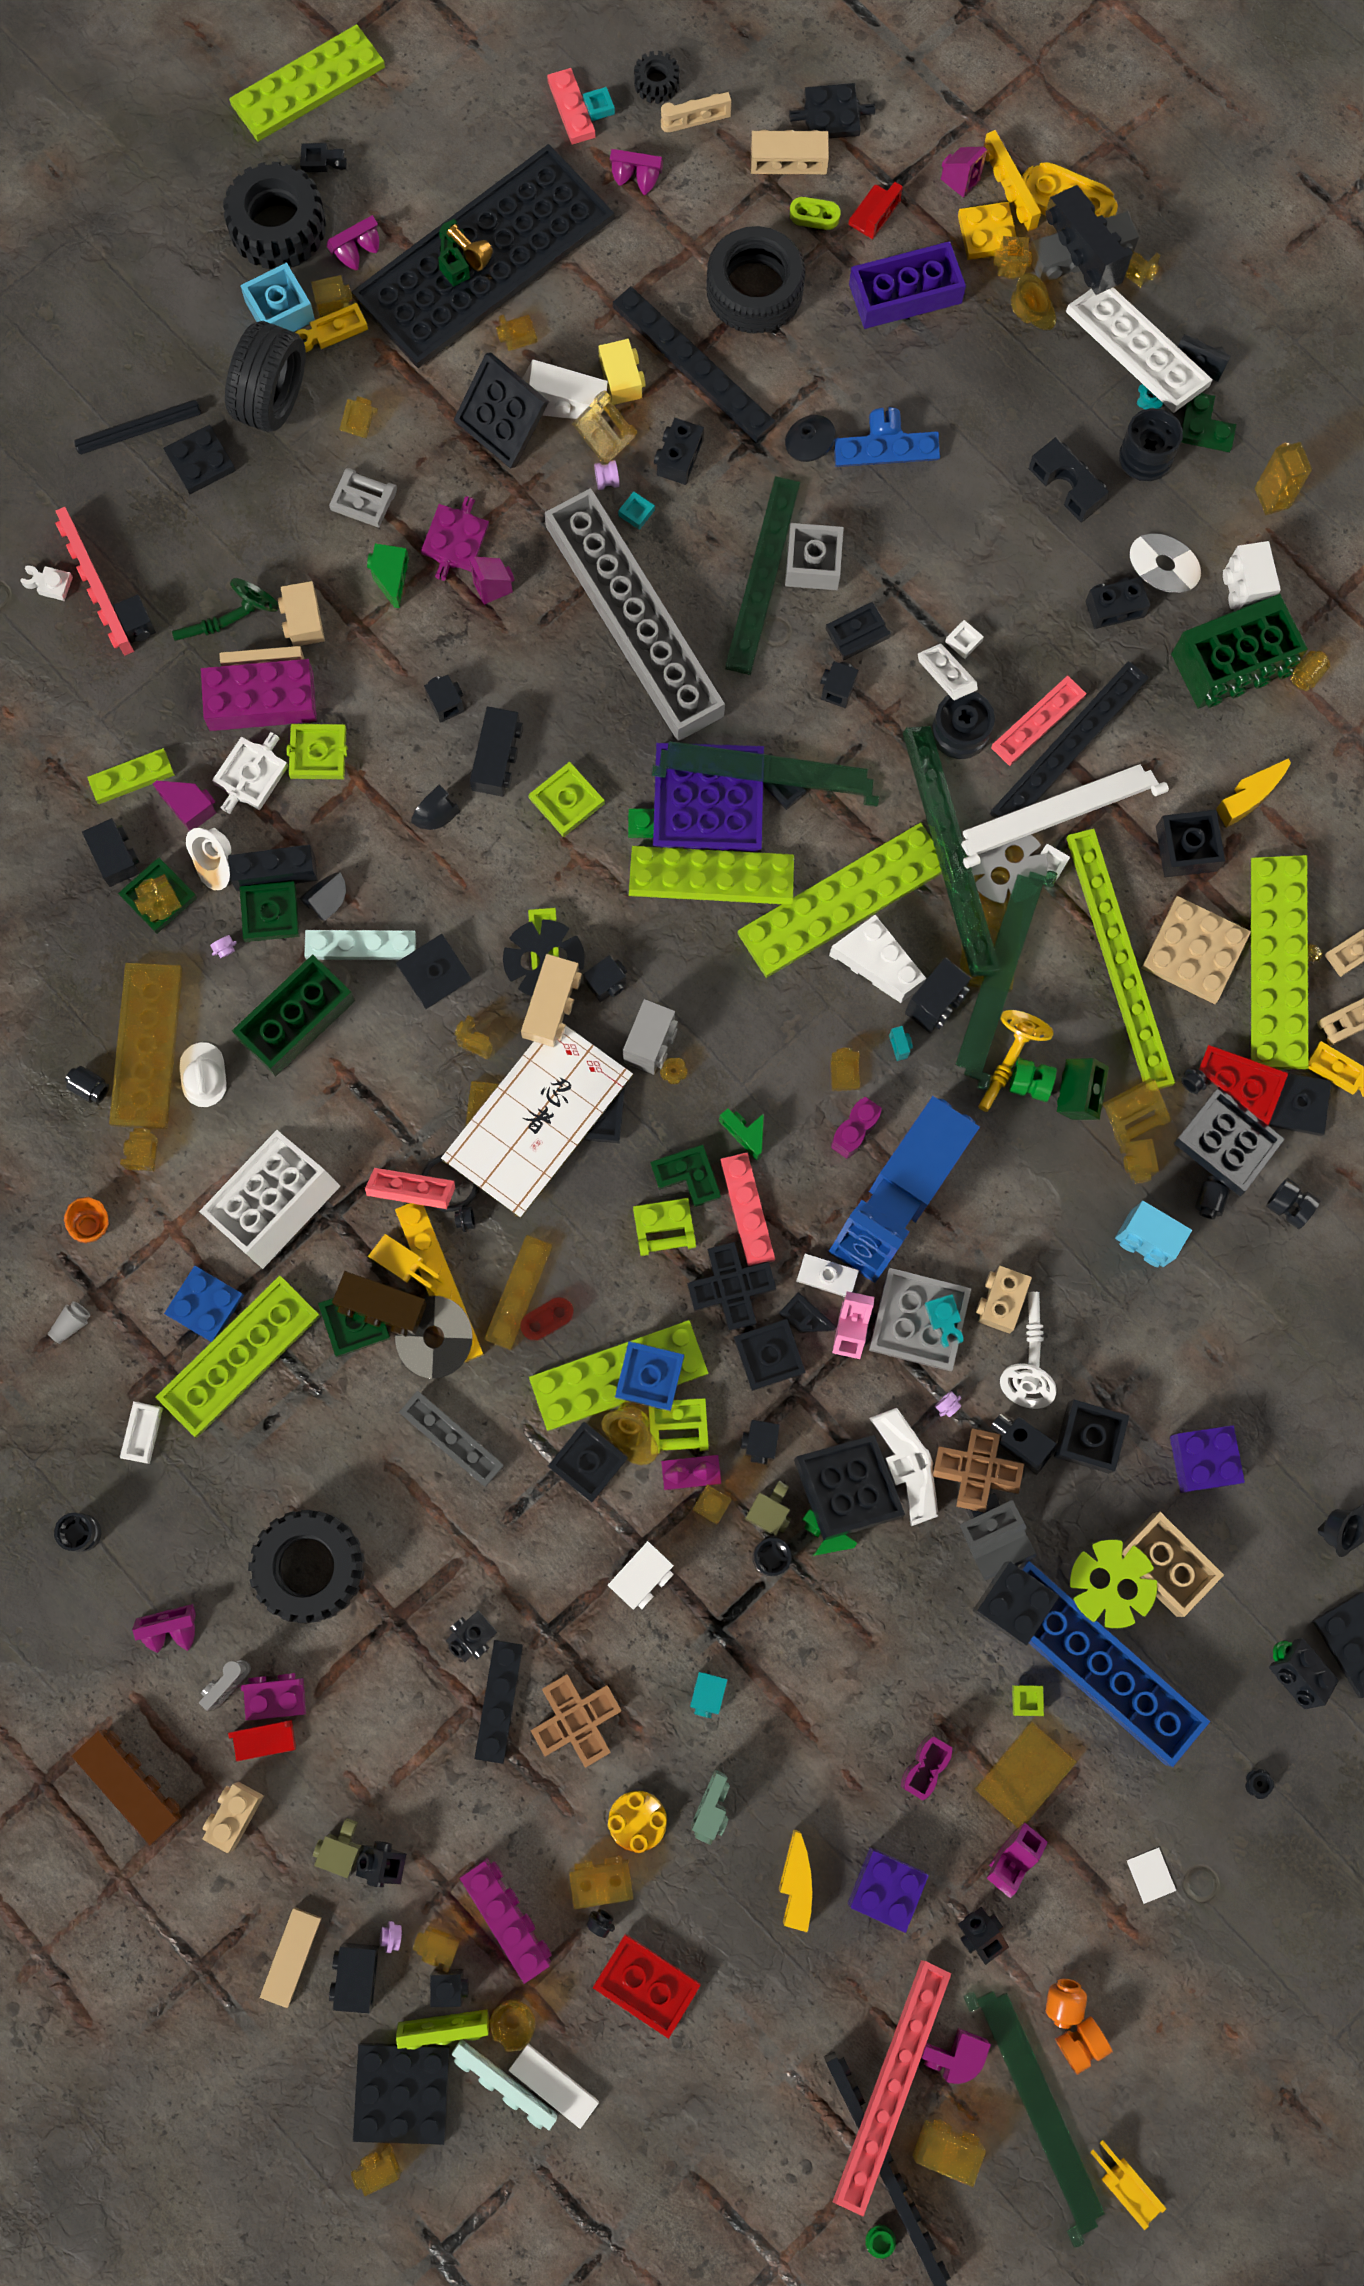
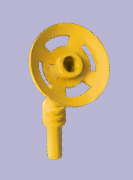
M1017 1010L1002 1012L1000 1019L1009 1030L1014 1032L1015 1040L1002 1065L997 1066L993 1073L994 1075L991 1077L992 1083L978 1106L982 1111L988 1112L1001 1087L1006 1086V1082H1008L1009 1077L1012 1075L1011 1069L1025 1043L1029 1042V1040L1047 1041L1052 1038L1054 1034L1052 1028L1041 1019Z

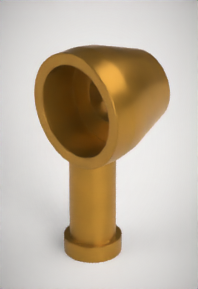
M454 224L448 230L447 235L452 237L463 249L467 263L477 271L482 270L493 254L491 245L485 240L471 243L458 229L459 227Z

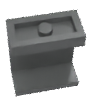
M1013 1500L960 1524L972 1556L985 1581L996 1576L1004 1562L1011 1561L1017 1566L1037 1556L1026 1535V1525Z

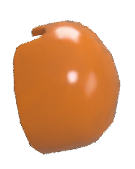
M90 1197L78 1198L68 1205L64 1215L65 1227L69 1235L78 1242H95L106 1234L109 1225L108 1214L103 1204L98 1200Z

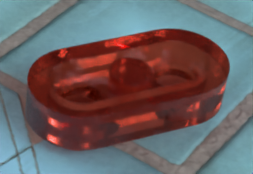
M557 1297L526 1314L520 1325L525 1338L531 1341H540L569 1324L574 1315L572 1304L565 1298ZM557 1308L565 1310L563 1317L558 1318L554 1315ZM534 1322L541 1325L540 1330L537 1332L530 1330V1325Z

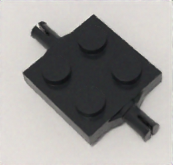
M855 83L805 87L804 109L789 110L790 122L805 120L809 131H828V139L860 136V115H875V103L860 105L856 96Z

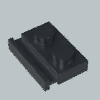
M873 601L826 624L825 628L837 650L840 651L843 660L889 639L891 636L890 630L888 631L885 622Z

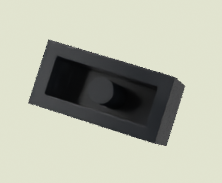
M111 818L82 831L102 877L109 887L140 874L136 864L140 863L134 849H128L125 841L129 840V837L123 825L117 826Z
M343 1943L339 1951L335 1950L332 1969L337 1970L336 1982H331L329 2001H334L333 2011L368 2014L373 2009L378 1963V1945Z

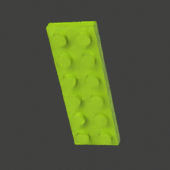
M356 24L235 94L229 100L231 106L259 142L384 69L385 63Z
M632 846L629 896L792 905L793 854Z
M279 1276L188 1364L156 1398L195 1438H198L320 1315Z
M689 1320L630 1341L684 1354L677 1386L708 1375ZM628 1342L529 1377L547 1432L630 1403L629 1401L615 1398Z

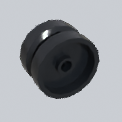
M972 692L956 700H953L949 695L945 696L938 705L931 728L932 739L938 750L946 756L955 759H968L979 754L987 745L995 722L994 709L989 701L977 692Z

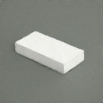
M133 1401L120 1458L150 1464L163 1407Z

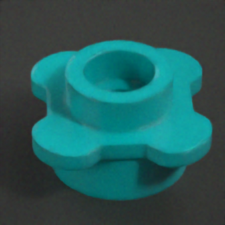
M1141 384L1138 388L1140 396L1137 400V405L1143 409H1160L1163 403L1148 388Z

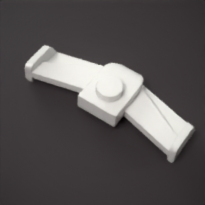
M897 1408L870 1417V1420L895 1454L885 1458L894 1485L906 1482L911 1526L938 1517L932 1467L934 1463L929 1450L923 1446Z

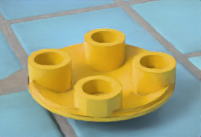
M631 1791L620 1796L612 1805L608 1817V1828L618 1845L628 1851L641 1853L655 1847L663 1838L667 1828L666 1811L662 1803L654 1795L644 1791Z

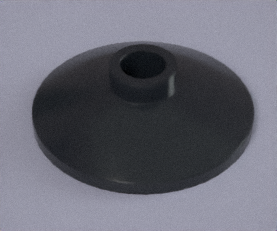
M809 415L799 419L790 427L786 434L785 447L788 454L801 462H810L823 457L835 442V427L828 418L821 415Z

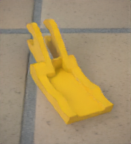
M384 1234L368 1256L407 1283L413 1277L433 1293H436L437 1289L415 1274L416 1270L420 1267L440 1283L445 1281L440 1275L422 1263L424 1260L386 1234Z
M1102 2140L1100 2144L1117 2164L1110 2170L1093 2149L1090 2153L1107 2172L1101 2179L1140 2226L1146 2230L1149 2227L1148 2224L1160 2212L1163 2213L1166 2207L1124 2158L1119 2160Z

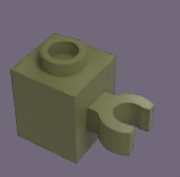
M779 1481L770 1498L759 1493L745 1520L773 1536H776L778 1531L784 1533L791 1520L787 1516L790 1509L781 1505L780 1502L789 1486Z
M347 1818L344 1820L339 1837L328 1834L324 1840H318L313 1852V1856L317 1858L314 1866L347 1879L352 1875L361 1851V1845L351 1842L358 1824L357 1821Z

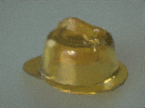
M1022 274L1017 281V289L1011 296L1013 312L1025 323H1032L1042 330H1051L1056 325L1057 318L1046 286L1035 274Z
M623 1402L617 1410L604 1415L601 1422L603 1431L610 1438L614 1446L628 1457V1461L638 1465H646L655 1460L658 1454V1446L649 1431V1419L644 1411L635 1406H630L627 1402Z

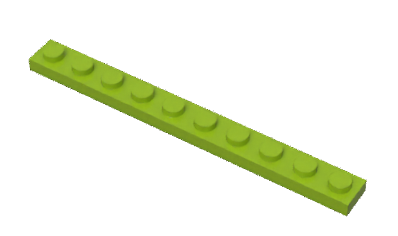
M1090 829L1070 834L1066 839L1145 1090L1150 1092L1173 1086L1175 1084L1095 830Z

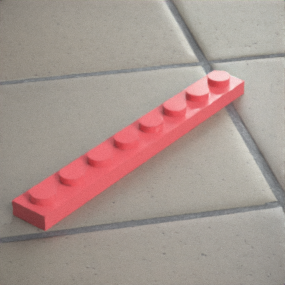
M921 1960L832 2201L863 2217L951 1973L927 1961Z

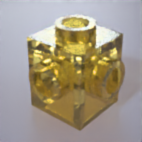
M1003 236L1000 248L995 249L994 266H998V276L1008 279L1023 277L1026 268L1031 266L1032 251H1029V237Z
M165 874L155 879H147L135 889L138 899L134 900L141 915L147 913L151 922L157 919H165L171 915L172 911L182 907Z

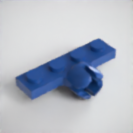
M888 407V411L885 412V420L884 408L872 410L869 415L870 434L868 436L835 438L834 442L835 467L935 461L940 459L939 433H903L900 411L893 407Z

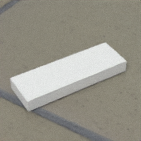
M942 644L918 653L919 662L953 700L978 690L977 682Z
M528 2043L509 2068V2071L580 2129L599 2104V2101Z

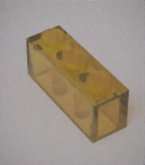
M1301 442L1294 444L1284 443L1278 446L1255 486V491L1265 515L1289 509L1312 471Z

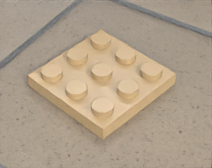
M1176 896L1141 969L1216 1004L1251 931Z

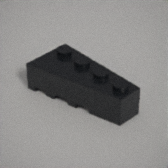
M1078 185L1051 196L1045 212L1046 219L1056 229L1061 244L1067 247L1073 264L1081 270L1086 285L1092 288L1095 295H1098L1123 283L1133 251L1129 247L1123 248L1120 245L1122 238L1117 232L1110 233L1107 228V220L1103 215H1095V206Z

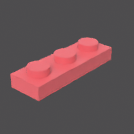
M569 68L548 74V84L571 144L596 138L595 129L572 69Z
M374 1168L365 1190L367 1196L447 1209L455 1190V1183L452 1180Z

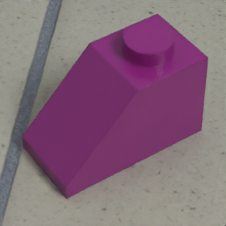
M983 146L960 147L953 155L949 154L942 163L941 180L964 198L980 182L987 149Z
M469 558L473 583L484 605L513 593L511 583L515 581L513 573L509 566L504 567L500 558Z
M158 780L153 783L158 794L189 831L198 828L216 814L212 805L215 803V800L206 789L201 791L196 784Z

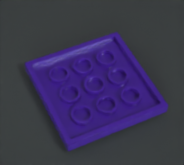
M656 743L653 847L761 852L764 746Z

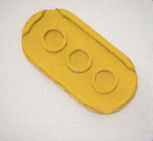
M1048 162L1040 163L1039 166L1029 167L1022 176L1041 214L1046 215L1045 212L1051 196L1078 185L1095 206L1096 216L1103 215L1104 218L1116 215L1118 208L1117 200L1115 202L1114 194L1108 187L1061 166Z

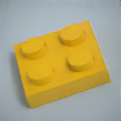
M1009 202L959 209L958 219L967 260L1018 252L1019 245Z

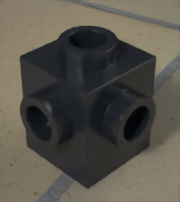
M478 1610L469 1619L465 1620L461 1617L449 1628L453 1633L447 1638L446 1642L449 1644L452 1654L457 1658H461L466 1662L473 1656L477 1660L489 1649L487 1643L496 1635L497 1631Z
M375 1841L374 1846L362 1845L357 1862L356 1876L367 1879L366 1884L374 1887H384V1884H401L407 1854L392 1849V1843Z
M982 1907L968 1914L963 1921L958 1923L964 1934L960 1940L968 1952L971 1954L975 1951L985 1965L1009 1948L1001 1934L1004 1927L994 1913L988 1916Z

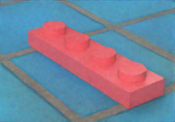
M1069 676L1065 677L992 744L991 749L1011 766L1079 704L1087 693Z
M748 1153L720 1159L747 1267L775 1261Z

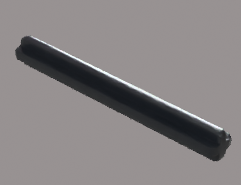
M191 400L75 439L74 444L77 452L82 455L201 414L198 402Z

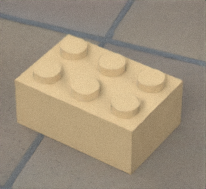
M1161 1512L1152 1513L1123 1544L1122 1559L1131 1547L1135 1546L1150 1560L1154 1570L1141 1576L1140 1579L1157 1580L1156 1597L1176 1617H1185L1224 1576Z

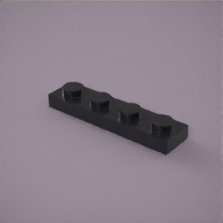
M494 1640L474 1757L476 1760L504 1764L524 1644Z

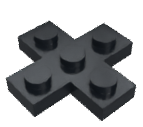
M735 1242L707 1249L714 1276L687 1283L694 1311L722 1305L728 1331L756 1325L750 1297L776 1291L770 1263L767 1262L742 1269Z

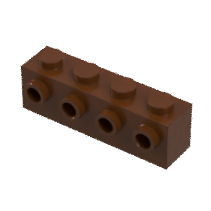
M106 1729L99 1730L71 1757L148 1845L151 1846L158 1842L183 1818L179 1813L181 1808L171 1797L165 1798L159 1791L161 1788L159 1782L152 1775L146 1776L139 1768L142 1765L134 1754L131 1752L127 1754L121 1748L122 1741L112 1730L109 1732Z

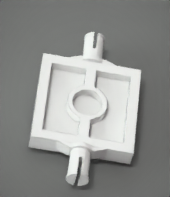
M270 732L263 745L252 743L243 737L239 739L212 780L214 785L229 794L220 807L222 810L231 814L238 801L248 803L258 810L262 808L289 767L287 762L276 757L272 752L274 746L280 740L276 734L274 735Z

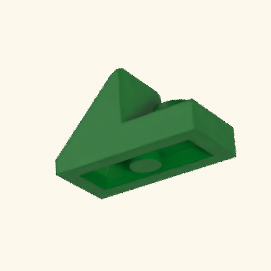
M727 1108L720 1115L719 1122L756 1161L760 1159L762 1154L764 1114L746 1128L744 1126L747 1124L745 1119L737 1111L732 1113Z
M809 1509L802 1518V1521L806 1523L804 1529L818 1538L821 1532L813 1511ZM847 1535L825 1541L822 1540L812 1556L853 1549L857 1542Z

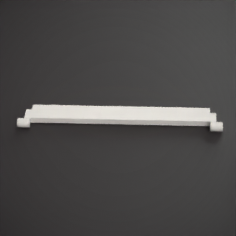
M1141 764L967 829L963 831L966 840L961 844L968 856L963 859L964 865L967 869L981 863L978 854L1151 789L1154 796L1164 794L1169 791L1166 782L1159 784L1152 771L1145 772Z

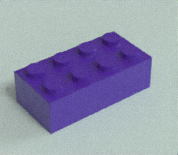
M950 241L851 267L849 287L864 329L962 304L966 288Z

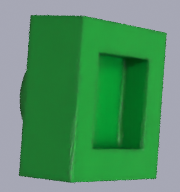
M629 809L628 838H653L654 809Z

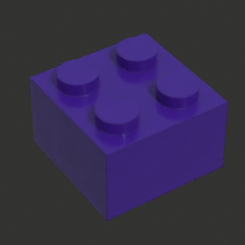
M1234 1425L1170 1436L1180 1493L1245 1483Z
M870 1847L847 1904L851 1909L906 1933L929 1875L916 1867Z

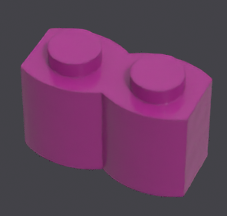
M867 1097L860 1099L852 1108L848 1120L844 1121L836 1130L831 1148L846 1159L852 1157L860 1148L864 1137L874 1129L882 1108Z
M932 1735L925 1737L917 1748L915 1761L903 1773L901 1787L921 1800L928 1798L936 1787L938 1774L946 1768L951 1759L952 1747Z

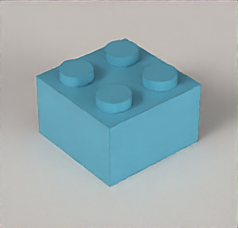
M287 263L240 285L245 302L256 322L266 321L294 332L315 320L311 303Z
M1141 1201L1130 1211L1115 1239L1120 1241L1119 1245L1125 1250L1132 1253L1136 1251L1145 1256L1144 1260L1150 1265L1164 1267L1177 1258L1192 1230L1150 1204Z

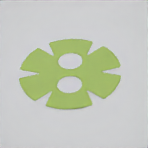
M1104 1540L1097 1542L1092 1547L1098 1562L1083 1551L1072 1568L1070 1587L1088 1589L1086 1592L1074 1597V1601L1078 1609L1092 1622H1095L1105 1609V1627L1123 1628L1135 1624V1620L1130 1606L1142 1616H1146L1154 1604L1157 1594V1580L1140 1579L1141 1576L1153 1571L1154 1568L1147 1556L1135 1546H1132L1122 1559V1541ZM1103 1568L1108 1571L1110 1583L1106 1588L1097 1589L1091 1584L1090 1574L1094 1569ZM1123 1579H1131L1137 1584V1595L1131 1600H1125L1118 1594L1117 1586Z

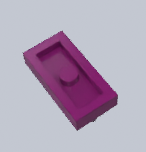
M611 149L612 173L617 184L622 186L629 180L634 169H637V182L643 195L650 192L658 179L659 173L662 174V157Z
M372 215L328 239L327 248L331 255L336 254L339 260L346 266L358 270L359 253L355 242H358L365 250L377 253L380 242L376 230L378 223Z
M718 1455L661 1461L664 1491L721 1484Z
M191 1604L136 1618L132 1629L135 1641L141 1639L147 1648L158 1653L164 1645L165 1633L169 1632L173 1640L180 1647L189 1651L195 1635L194 1621L196 1612L194 1605Z

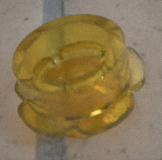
M668 1058L665 1060L660 1074L664 1080H668V1083L678 1084L681 1079L686 1078L688 1070L685 1068V1062L682 1059ZM676 1069V1073H672L671 1070Z

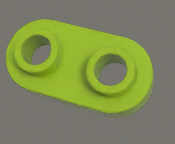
M798 197L792 201L789 215L792 222L796 225L831 230L839 224L841 211L839 206L832 201Z

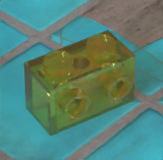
M621 1855L604 1858V1863L593 1865L592 1860L574 1863L575 1868L569 1870L574 1909L634 1899L628 1859L622 1860Z
M935 2119L934 2123L925 2120L912 2155L915 2162L974 2187L986 2153L984 2146L979 2143L980 2138L967 2131H963L962 2135L951 2131V2125Z

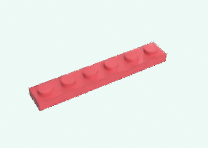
M66 507L56 510L60 521L55 522L62 538L67 536L70 543L66 544V547L72 559L78 558L80 565L76 568L82 581L88 580L91 586L87 589V592L93 604L98 602L101 610L97 611L103 625H109L112 632L108 633L113 647L115 649L120 647L124 656L134 652Z

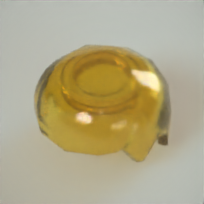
M509 1999L503 2001L494 2009L491 2016L490 2028L493 2040L502 2044L505 2051L508 2052L524 2049L531 2042L536 2029L535 2016L532 2010L519 2000Z

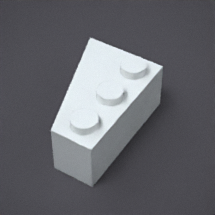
M532 360L522 378L549 401L543 413L544 416L597 421L604 410L608 383L606 380Z
M876 915L831 947L829 956L835 960L838 959L850 967L856 974L864 976L873 982L874 986L900 1003L917 992L926 980V977Z

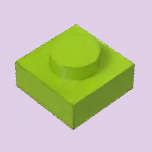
M1012 1685L1014 1716H1044L1043 1686Z

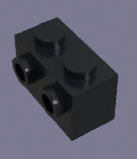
M674 417L671 427L667 426L664 431L662 441L665 443L663 448H658L655 454L654 464L657 465V476L684 485L687 484L704 440V427Z
M1130 577L1123 578L1117 583L1110 585L1098 584L1090 589L1085 600L1094 629L1144 618L1150 607L1141 577L1135 579Z

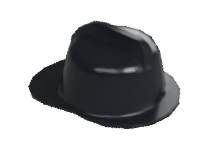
M1364 1504L1352 1511L1335 1509L1318 1528V1534L1324 1537V1540L1336 1549L1339 1557L1346 1556L1350 1551L1364 1543Z

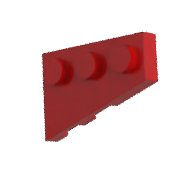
M1210 1045L1206 1049L1199 1068L1209 1081L1224 1090L1266 1125H1269L1288 1073Z

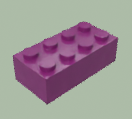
M309 659L201 668L203 716L209 731L317 722L314 674Z

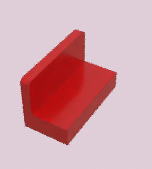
M894 182L886 191L880 186L874 185L850 217L848 225L874 239L899 205L903 186Z
M292 1720L228 1733L229 1739L233 1738L236 1762L296 1750Z

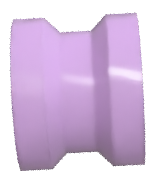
M615 460L610 461L606 465L601 463L594 464L598 490H604L606 486L619 487V476Z

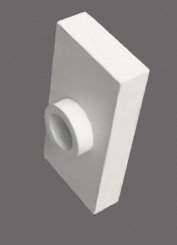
M805 1254L796 1281L845 1297L847 1291H853L859 1270Z

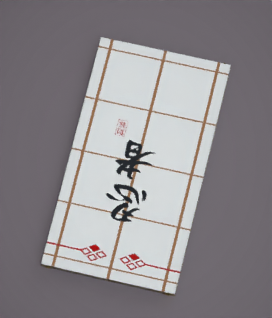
M565 1026L561 1041L556 1040L554 1047L538 1042L531 1044L441 1159L512 1211L515 1216L522 1218L629 1082L633 1073L572 1029Z

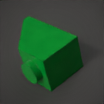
M375 543L373 553L368 555L367 568L371 570L373 580L393 607L400 609L409 563L407 549Z

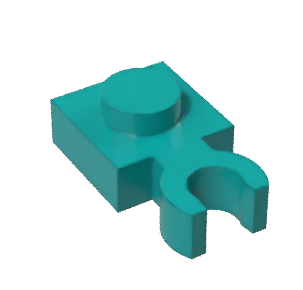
M953 1294L926 1302L925 1307L933 1331L937 1329L942 1330L940 1338L942 1346L944 1348L949 1346L947 1336L951 1334L957 1338L958 1344L962 1343L963 1334L954 1325L960 1323L961 1318Z

